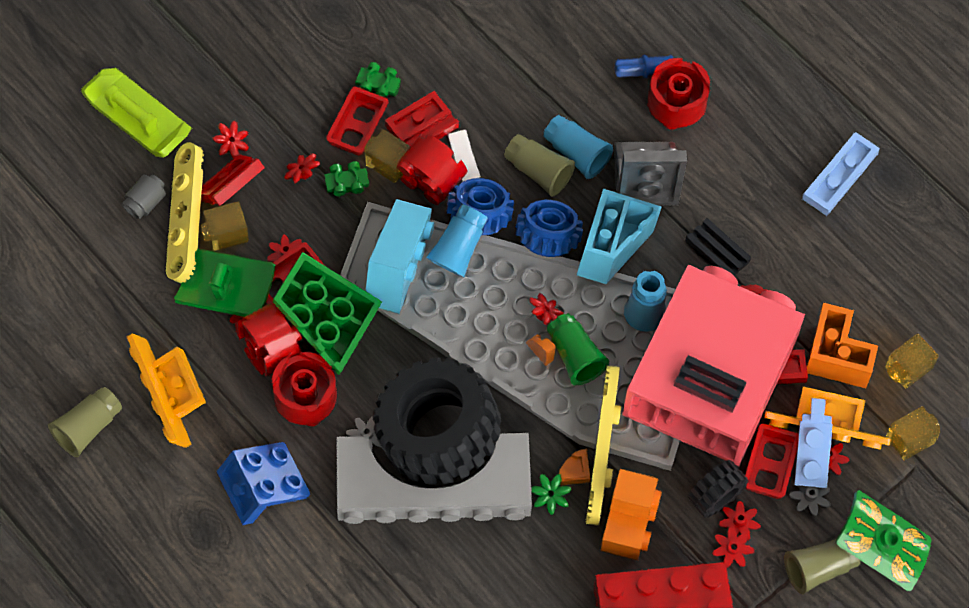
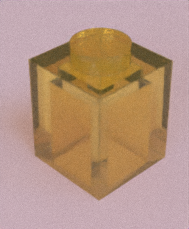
M383 129L377 137H371L364 148L366 165L393 183H396L403 174L397 168V162L410 146Z
M239 201L203 211L205 223L200 224L204 241H211L214 251L249 241L247 225Z
M917 333L890 354L885 367L889 376L907 389L934 368L939 355Z
M922 406L891 423L886 436L891 439L890 442L905 461L935 444L941 431L935 416L931 413L928 414Z

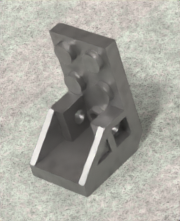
M615 142L616 193L655 205H679L687 164L686 150H677L675 142Z

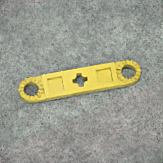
M191 142L183 144L175 155L166 275L168 278L179 283H185L186 279L189 280L190 275H193L192 270L196 268L194 267L196 265L194 257L198 248L203 179L201 162H203L204 151Z
M607 366L604 383L607 384H604L588 503L590 506H588L586 524L599 525L604 487H611L613 469L607 468L612 425H619L621 406L615 405L620 367Z

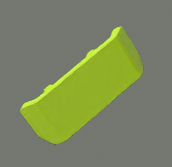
M117 68L102 69L81 89L82 94L94 108L156 157H166L188 136L191 130L188 124Z

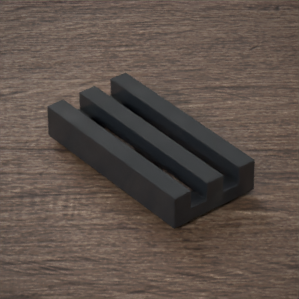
M708 218L703 221L701 226L698 225L692 234L689 233L686 236L685 242L712 266L723 268L734 276L751 260V256ZM701 237L709 246L713 248L714 252H716L719 256H722L729 264L733 266V268L730 269L723 261H721L697 238Z
M689 355L674 382L675 387L733 413L747 384L746 381ZM685 377L691 378L703 384L707 388L717 390L725 395H728L732 397V400H728L718 394H715L694 383H691L685 380Z

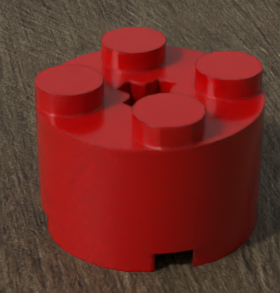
M672 58L659 64L650 81L648 93L649 110L659 122L671 130L690 126L701 119L706 111L710 91V79L706 70L694 61L692 63L682 61L683 58Z
M420 134L397 162V168L403 173L400 178L401 181L412 190L416 187L423 190L425 198L436 206L449 196V192L453 191L454 187L458 185L468 171L462 160L456 163L451 156L454 152L447 145L428 134L425 138L423 134Z
M274 303L268 304L235 322L239 340L245 337L247 347L244 351L252 365L261 375L264 373L265 376L272 374L281 360L288 356L300 355V352H302L297 343L302 340L300 332L293 324H288L285 315Z
M300 352V355L288 356L281 360L273 372L272 388L275 407L286 420L299 425L316 426L334 409L337 400L336 378L332 367L322 356L312 352Z

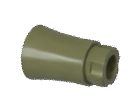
M519 134L510 141L504 153V157L512 162L515 168L539 184L550 196L560 193L569 182L575 169L574 160L559 155L535 140H529Z
M103 387L93 395L89 394L67 413L50 422L48 428L53 438L65 451L74 457H79L100 431L113 421V417L120 412L122 405L109 389Z
M836 539L804 549L787 551L784 555L787 575L793 587L800 594H805L816 586L849 572L850 569L859 566L861 560L836 544Z

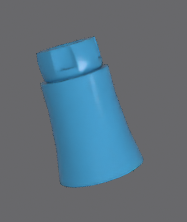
M560 115L554 117L545 128L543 137L562 155L574 160L575 166L586 179L595 177L603 170L612 156V144L597 138L574 121H569Z
M461 204L456 216L452 217L441 238L426 258L464 278L469 261L483 233L482 229L488 217L467 205Z
M644 271L639 274L632 286L631 295L624 306V316L628 324L634 329L643 332L656 330L667 309L665 279L656 271Z

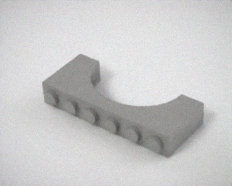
M500 433L490 460L480 472L460 484L435 489L411 486L389 475L376 461L371 451L369 436L337 437L338 520H344L350 524H358L364 520L391 523L396 521V519L425 522L428 518H441L443 521L454 522L460 520V518H474L477 521H487L493 517L521 520L525 516H531L529 433Z

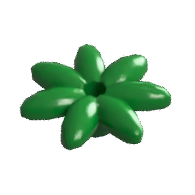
M541 474L540 482L542 486L531 487V492L540 495L534 506L541 507L547 503V509L551 515L555 512L556 503L562 507H568V502L562 495L571 492L572 488L570 486H560V474H557L551 482L547 476Z

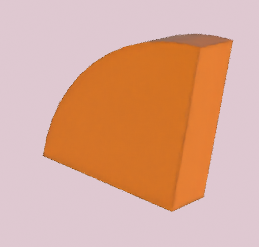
M536 334L527 340L526 344L545 366L554 361L556 346L550 339L545 338L541 340V335Z
M587 449L574 452L564 462L559 471L561 475L560 485L590 482Z

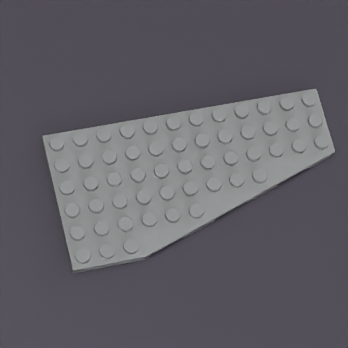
M371 202L366 204L340 276L365 291L369 260L392 208ZM430 219L431 222L435 223L431 239L425 240L426 247L421 261L418 260L415 277L410 283L400 314L380 308L377 311L448 358L458 360L459 364L466 363L470 365L475 372L480 373L487 384L573 441L596 449L604 384H607L604 383L606 370L589 383L573 385L556 349L554 361L545 366L526 344L527 340L536 334L541 335V340L545 338L551 340V336L547 332L548 325H545L536 315L532 314V310L536 307L530 303L529 299L532 297L538 299L537 296L541 293L548 302L553 299L556 300L555 308L560 309L564 314L569 313L575 317L577 322L581 323L597 348L609 359V366L620 367L615 405L621 406L619 425H612L609 453L671 471L680 440L622 415L627 389L656 331L643 332L636 330L625 319L624 306L631 295L632 286L637 278L617 272L607 284L577 276L580 265L579 261L561 256H541L531 252L525 246L487 235H481L463 278L426 258L448 226V224ZM666 286L667 308L676 289Z

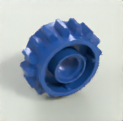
M473 178L463 181L459 186L456 185L453 192H449L447 213L451 214L452 219L453 216H456L461 204L467 205L488 217L482 229V236L497 233L501 228H506L508 221L511 222L514 200L509 199L510 193L500 184L489 179Z
M539 200L531 203L528 208H522L521 214H518L516 236H521V243L531 252L545 257H558L569 253L571 248H577L578 242H581L583 222L578 220V214L568 205L554 200Z

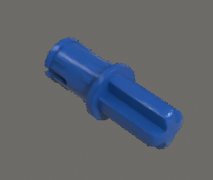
M642 55L641 58L618 59L615 61V74L617 77L643 76V78H648L649 75H653L659 64L672 59L673 56L647 57V55Z

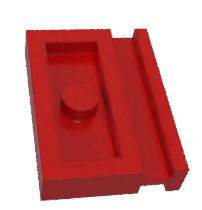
M433 91L386 119L385 127L400 146L404 147L407 151L420 134H423L424 138L428 134L439 140L459 128V121L451 115V111L436 92Z
M237 155L202 185L201 202L221 206L260 173L264 166L258 158L254 160L249 156Z

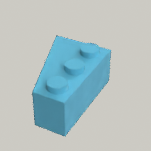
M603 189L577 276L607 284L653 233L662 207Z
M396 199L368 265L366 292L382 301L380 309L400 314L410 283L415 277L418 260L421 261L426 247L425 240L431 239L435 223L430 221L431 208Z

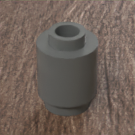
M143 174L124 195L125 200L121 203L122 207L138 220L143 215L148 216L166 195L163 189L165 184L153 174L150 177Z

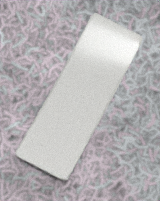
M466 130L449 133L448 137L456 163L462 160L467 167L468 172L462 181L480 178Z

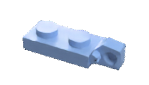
M812 398L810 414H802V421H800L794 485L827 488L833 424H831L832 416H824L825 399Z

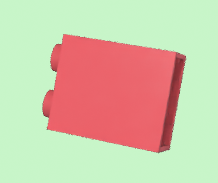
M688 265L627 389L622 415L723 460H732L735 465L739 466L797 341L805 314L796 311L794 302L779 292L767 290L758 295L737 286L738 281L735 276L723 268L706 266L702 271ZM688 355L747 382L733 413L674 386V382ZM685 377V380L691 383H694L704 389H707L715 394H718L728 400H732V397L728 395H725L717 390L707 388L703 384L691 378Z

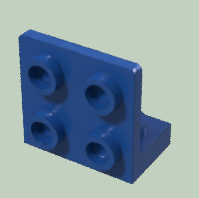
M284 442L233 450L217 470V474L242 525L253 523L267 506L306 499L310 495Z

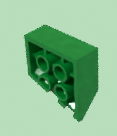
M303 252L272 301L338 375L342 372L382 303L381 300Z

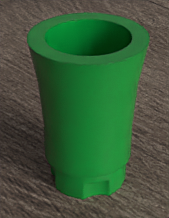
M569 313L562 314L549 323L547 332L551 336V341L556 346L555 349L566 368L571 384L583 385L589 383L605 372L607 366H609V359L597 348L581 323L577 322L574 316H571Z

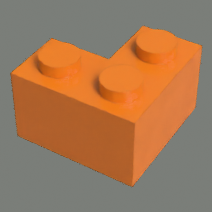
M823 303L808 358L807 373L866 388L872 375L878 345L848 338L854 310Z
M620 469L602 540L601 551L634 560L639 559L641 550L647 551L652 533L646 531L648 520L655 521L662 492L656 490L658 478Z

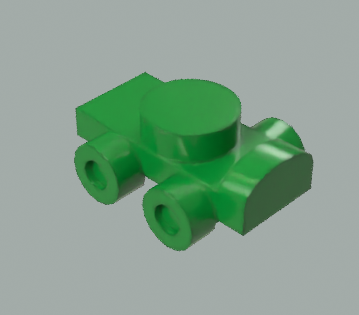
M370 62L367 69L361 67L356 79V85H359V88L369 92L372 91L385 98L388 95L396 96L401 79L395 77L397 74L395 69L387 67L384 74L379 73L380 66L374 62Z
M356 161L348 164V171H342L340 164L331 165L330 173L325 174L327 193L334 192L335 196H343L349 192L354 194L362 193L364 187H369L367 169H360V164Z

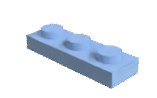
M855 132L805 191L802 200L827 216L878 155L880 148Z

